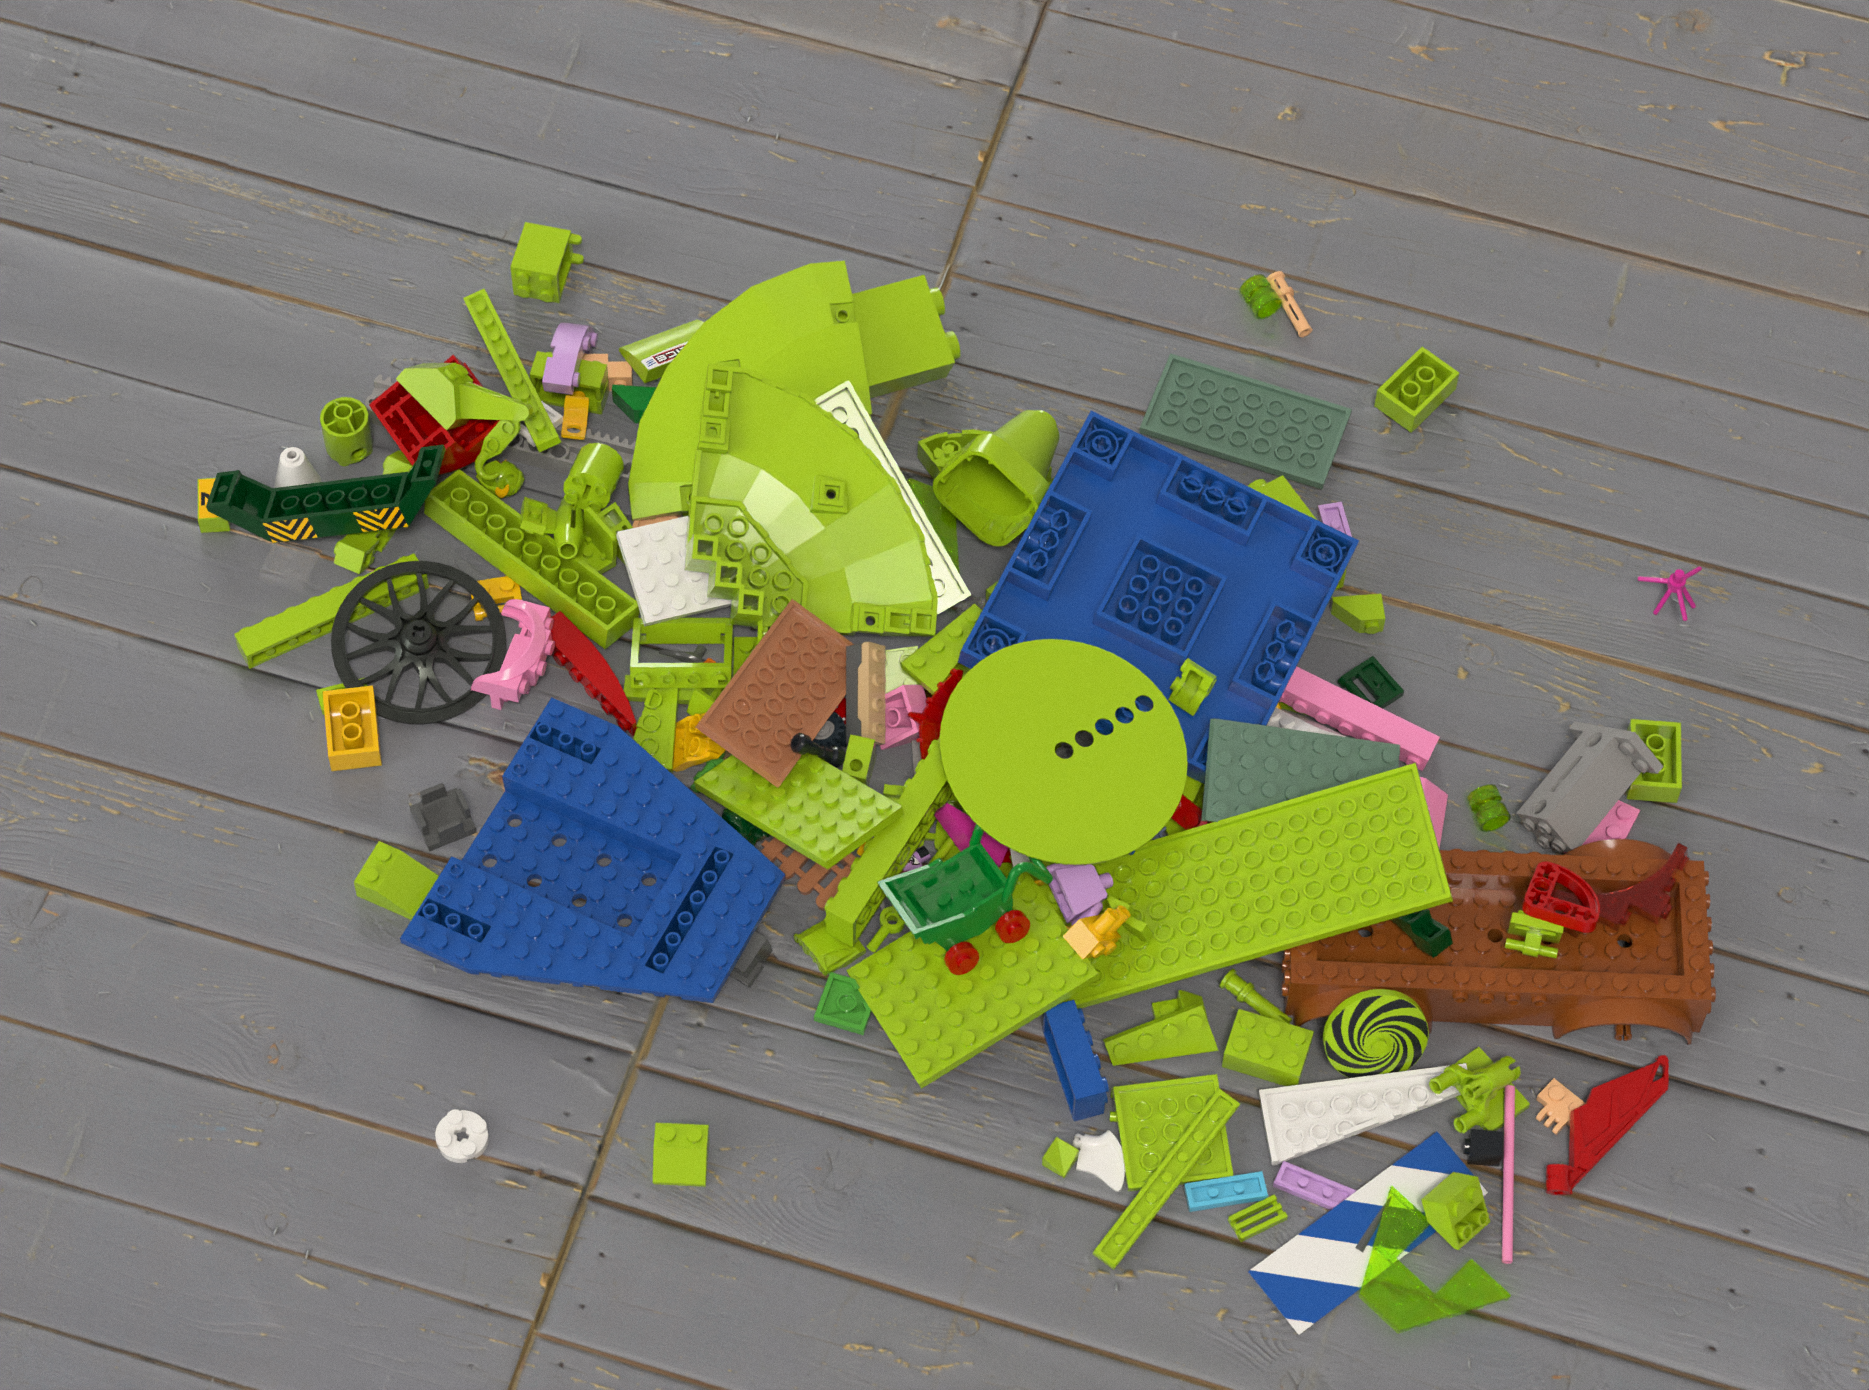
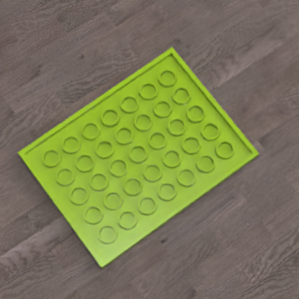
M1010 870L1004 873L1006 879L1009 875ZM1027 872L1022 873L1018 878L1012 894L1013 910L1022 911L1029 919L1030 929L1024 938L1015 943H1005L995 931L996 921L984 933L963 941L972 943L979 953V961L970 972L963 975L952 974L944 963L947 951L936 942L930 945L928 943L924 944L920 937L915 939L911 931L846 970L849 977L855 979L860 987L858 989L921 1089L1100 979L1088 958L1083 960L1064 939L1063 935L1068 931L1067 927L1038 885L1034 883L1032 876Z

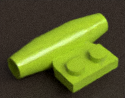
M524 497L521 506L520 528L530 534H554L558 554L564 559H572L577 555L583 541L584 513L578 506L568 504L564 498L561 500L557 511L548 507L546 503Z

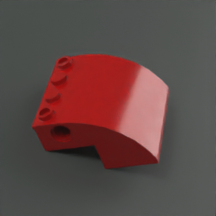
M452 355L444 362L462 365L468 371V376L473 380V384L483 387L468 365L459 360L455 355ZM398 381L369 404L412 466L418 458L421 447L445 446L446 450L438 475L452 472L475 462L481 452L485 437L500 421L470 419L465 425L446 430Z

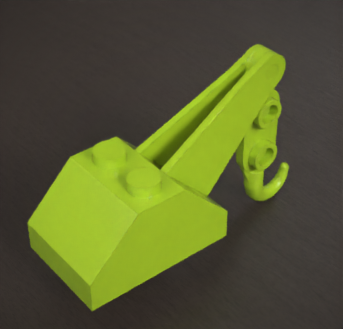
M422 363L405 368L396 378L446 430L465 425L470 419L500 420L485 437L481 452L475 460V470L480 478L491 481L499 476L498 472L491 475L487 474L483 469V465L488 459L501 454L520 432L521 421L532 417L533 408L529 403L473 384V380L468 376V371L462 365L456 363Z

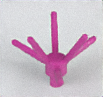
M1698 566L1684 574L1683 570L1677 569L1669 578L1639 576L1638 581L1667 584L1668 590L1658 603L1653 614L1657 615L1673 592L1677 593L1682 619L1687 621L1682 592L1691 608H1695L1696 605L1685 584L1686 579L1701 571L1702 568Z

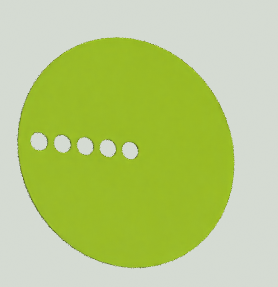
M1060 639L1032 640L1017 643L990 654L970 669L957 684L945 707L941 722L940 754L948 784L964 811L982 830L999 843L1018 853L1041 861L1064 865H1086L1106 862L1125 856L1149 842L1163 829L1175 812L1184 791L1188 765L1187 748L1179 720L1170 703L1157 686L1132 664L1111 652L1082 642ZM1139 696L1149 697L1153 702L1152 710L1148 712L1140 711L1135 705L1136 698ZM1125 707L1130 709L1133 713V720L1130 723L1119 722L1115 716L1118 708ZM1100 719L1109 720L1113 724V732L1109 735H1102L1097 732L1095 723ZM1079 731L1089 732L1093 736V744L1088 747L1080 746L1075 740L1076 733ZM1061 742L1068 743L1073 748V755L1067 759L1060 758L1055 753V746Z

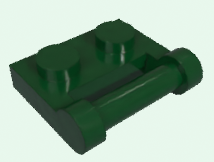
M1374 656L1338 679V684L1342 688H1346L1350 693L1382 709L1401 698L1404 694V690ZM1358 678L1376 701L1372 703L1353 681Z

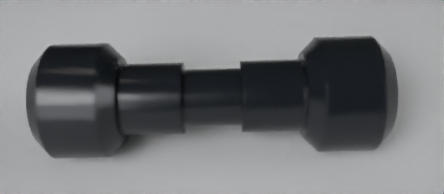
M803 733L795 734L791 740V750L795 753L818 755L819 758L824 759V761L836 768L841 766L845 760V751L837 746H820L813 742L810 736Z

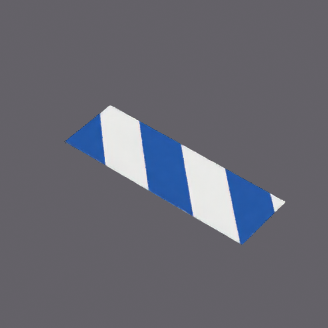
M1436 1132L1248 1272L1299 1335L1437 1232L1427 1222L1421 1201L1423 1197L1452 1172L1474 1175L1442 1136ZM1480 1183L1483 1196H1485L1488 1192ZM1391 1197V1201L1379 1225L1362 1253L1355 1247L1381 1208Z

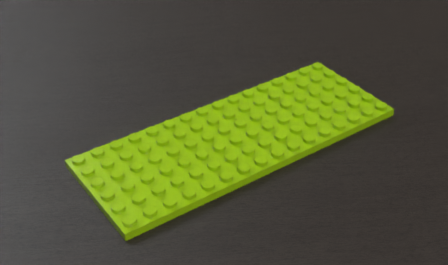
M1416 763L1151 840L1135 850L1133 855L1127 854L1110 861L1101 862L1100 864L1104 872H1108L1113 879V887L1105 889L1107 898L1110 895L1131 905L1137 915L1136 919L1147 923L1153 936L1149 943H1146L1121 925L1117 930L1121 938L1115 943L1117 945L1116 949L1107 956L1100 955L1096 959L1093 957L1088 958L1100 979L1063 1002L1074 1000L1077 1009H1082L1452 902L1450 887ZM1107 898L1102 902L1103 909L1099 914H1103L1108 908H1111Z

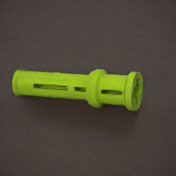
M1235 969L1230 970L1221 981L1219 987L1221 989L1226 988L1235 995L1239 1003H1247L1262 1016L1288 1024L1291 1023V1017H1288L1255 991L1254 984L1252 982L1247 983L1238 976Z

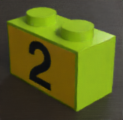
M215 478L198 479V523L201 533L230 531L229 521L209 512L206 508Z

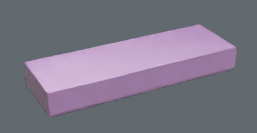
M1283 1161L1273 1183V1187L1329 1210H1332L1357 1191Z

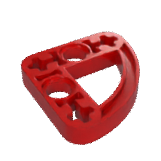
M1545 861L1539 863L1535 869L1524 897L1522 910L1528 916L1576 931L1591 933L1597 927L1600 904L1594 890L1579 875L1561 865ZM1557 882L1576 894L1584 906L1552 897ZM1536 887L1546 889L1547 891H1540ZM1534 900L1539 901L1537 905L1533 904ZM1556 910L1562 911V912H1565L1566 914H1559V913H1556L1555 911H1556Z

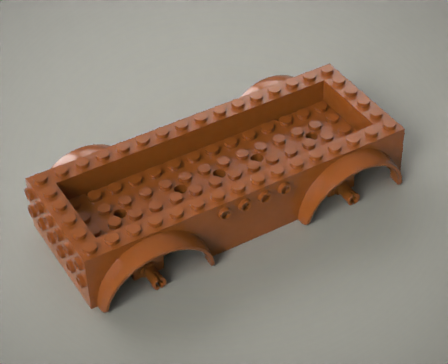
M1608 839L1591 842L1579 846L1564 855H1549L1539 852L1524 854L1513 851L1500 853L1487 850H1478L1476 852L1463 851L1462 849L1440 850L1453 901L1428 908V910H1430L1431 917L1449 928L1453 944L1435 958L1417 948L1416 943L1392 920H1386L1284 950V957H1282L1281 969L1282 973H1284L1282 996H1285V1014L1292 1016L1293 1025L1298 1027L1311 1020L1330 1016L1339 1004L1355 994L1374 989H1389L1409 996L1420 1006L1428 1024L1429 1034L1432 1032L1433 1021L1552 1026L1554 1039H1560L1567 1033L1583 1028L1615 1025V1039L1621 1041L1623 1036L1624 1041L1632 1039L1631 1025H1645L1674 1031L1686 1038L1687 1045H1691L1693 1032H1700L1706 1015L1711 1013V1002H1715L1716 988L1711 987V979L1714 978V963H1710L1709 956H1712L1713 941L1708 939V932H1711L1712 919L1707 917V909L1710 908V894H1706L1705 887L1709 883V872L1704 870V861L1676 860L1670 853L1656 845L1631 839ZM1545 861L1561 865L1579 875L1594 890L1600 904V915L1597 927L1593 932L1584 933L1564 927L1559 944L1541 940L1540 945L1558 948L1556 959L1538 955V958L1523 955L1521 951L1505 948L1507 938L1525 941L1524 936L1507 933L1512 913H1518L1519 910H1522L1524 897L1537 865ZM1557 882L1552 897L1584 906L1576 894ZM1536 887L1540 891H1547L1546 889ZM1534 900L1533 904L1537 905L1539 901ZM1558 910L1555 911L1556 913H1559V914H1566L1565 912H1562V911H1558ZM1368 930L1372 935L1363 937L1358 931ZM1617 941H1626L1631 946L1628 948H1623L1618 944Z

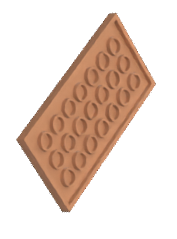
M791 599L695 728L779 788L802 756L791 750L793 736L797 733H803L810 736L813 741L846 695V646L854 644L795 600Z

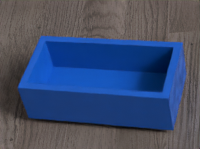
M1071 1000L1060 1003L1043 1014L1042 1032L1073 1121L1075 1122L1104 1114L1105 1103H1108L1106 1092H1109V1086L1106 1077H1101L1100 1075L1101 1063L1097 1053L1093 1054L1091 1046H1093L1091 1034L1084 1029L1083 1023H1085L1083 1011L1081 1008L1077 1009L1075 1001Z

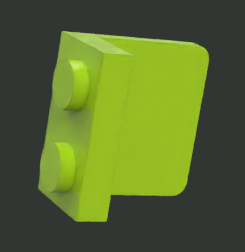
M588 506L584 509L583 541L576 556L597 572L603 574L616 566V532L612 528H608L603 522L601 515L597 511L594 512Z

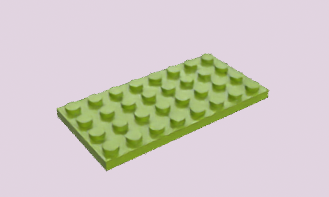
M809 753L800 757L779 788L734 755H731L694 781L696 790L827 870L904 815L901 805Z

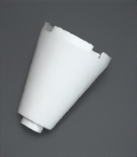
M290 447L281 453L274 488L322 482L321 477L301 449Z

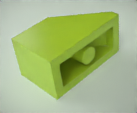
M1381 594L1332 597L1331 614L1358 633L1375 634L1383 632L1385 613Z

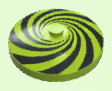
M1389 989L1368 990L1349 997L1331 1013L1323 1031L1324 1049L1331 1065L1348 1078L1407 1071L1420 1059L1425 1051L1429 1036L1428 1024L1420 1006L1409 996Z

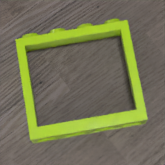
M634 618L630 660L631 688H725L732 679L733 625L729 624L730 618H678L644 626L642 618ZM640 644H724V663H639Z

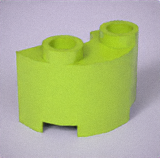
M1187 658L1180 668V671L1183 672L1182 677L1177 676L1170 686L1173 692L1168 700L1194 716L1200 709L1199 707L1205 697H1208L1213 689L1217 677Z

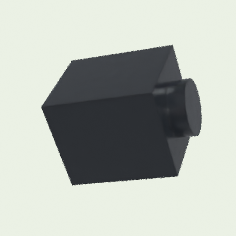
M1471 1129L1469 1138H1464L1463 1154H1467V1164L1499 1167L1503 1151V1132Z

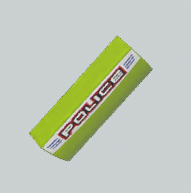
M696 319L620 347L619 352L644 383L656 380L663 376L667 366L704 322Z

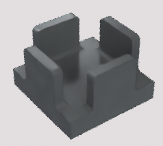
M440 783L421 791V802L410 806L411 814L429 852L477 833L471 819L469 806L461 789L454 788L446 791L444 784Z

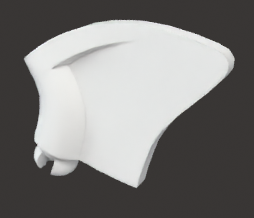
M1109 1130L1099 1136L1075 1134L1072 1145L1075 1148H1080L1076 1170L1093 1174L1112 1190L1120 1192L1124 1183L1125 1168L1122 1148L1116 1137Z

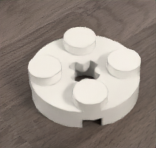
M454 1109L449 1111L447 1116L439 1122L435 1131L437 1147L440 1149L441 1154L446 1159L456 1163H464L474 1157L478 1158L484 1153L489 1142L485 1120L478 1114L467 1110L460 1111ZM466 1132V1135L469 1136V1138H463L462 1141H457L458 1137L456 1134Z

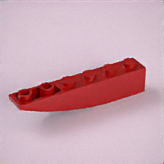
M561 611L557 612L551 617L554 619L551 630L552 641H555L552 653L554 660L559 666H564L569 671V675L576 683L580 682L584 686L590 698H596L600 702L603 711L607 715H612L624 732L628 731L634 737L637 729L636 720L629 701L614 672L592 642Z

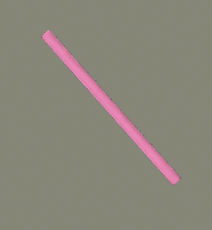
M1513 1085L1504 1087L1502 1263L1504 1264L1513 1263L1515 1086Z

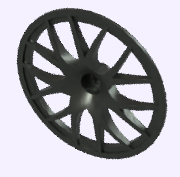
M408 561L389 565L375 571L360 581L348 593L335 616L331 635V650L335 669L346 689L364 687V685L392 675L385 701L375 695L377 715L398 723L425 725L439 723L461 715L474 707L487 695L470 689L452 701L434 674V663L447 664L472 686L474 679L458 661L478 662L489 660L482 675L500 671L506 654V630L495 601L475 579L445 564L430 561ZM416 574L420 594V610L414 616L404 613L400 607L393 588L392 578ZM421 574L439 576L450 580L428 605ZM387 581L393 611L364 598V596L376 586ZM455 583L474 596L469 604L455 617L446 622L434 619L433 615ZM477 602L482 606L490 623V626L459 625ZM361 603L394 624L395 629L387 634L377 633L360 628L348 621L357 604ZM346 629L374 643L346 654ZM417 629L419 632L423 630V637H414V630ZM492 632L491 654L462 652L450 648L447 644L451 637ZM387 650L395 653L394 659L384 668L361 680H358L349 664L350 660ZM414 667L419 674V690L415 708L391 704L393 693L402 673ZM427 681L446 704L421 708Z

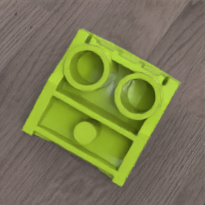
M824 920L800 934H794V941L796 943L799 942L803 952L810 955L824 976L848 966L866 953V949L859 939L854 947H851L828 935Z

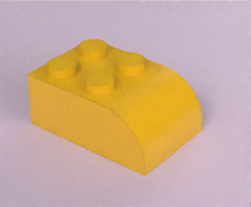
M373 686L323 691L327 749L331 771L381 766L379 728Z

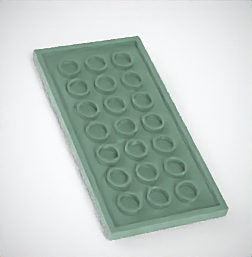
M1170 353L1141 423L1139 433L1270 474L1283 475L1286 479L1323 490L1349 422L1352 409Z
M1216 718L1210 719L1202 821L1218 822L1219 820L1399 768L1400 745Z

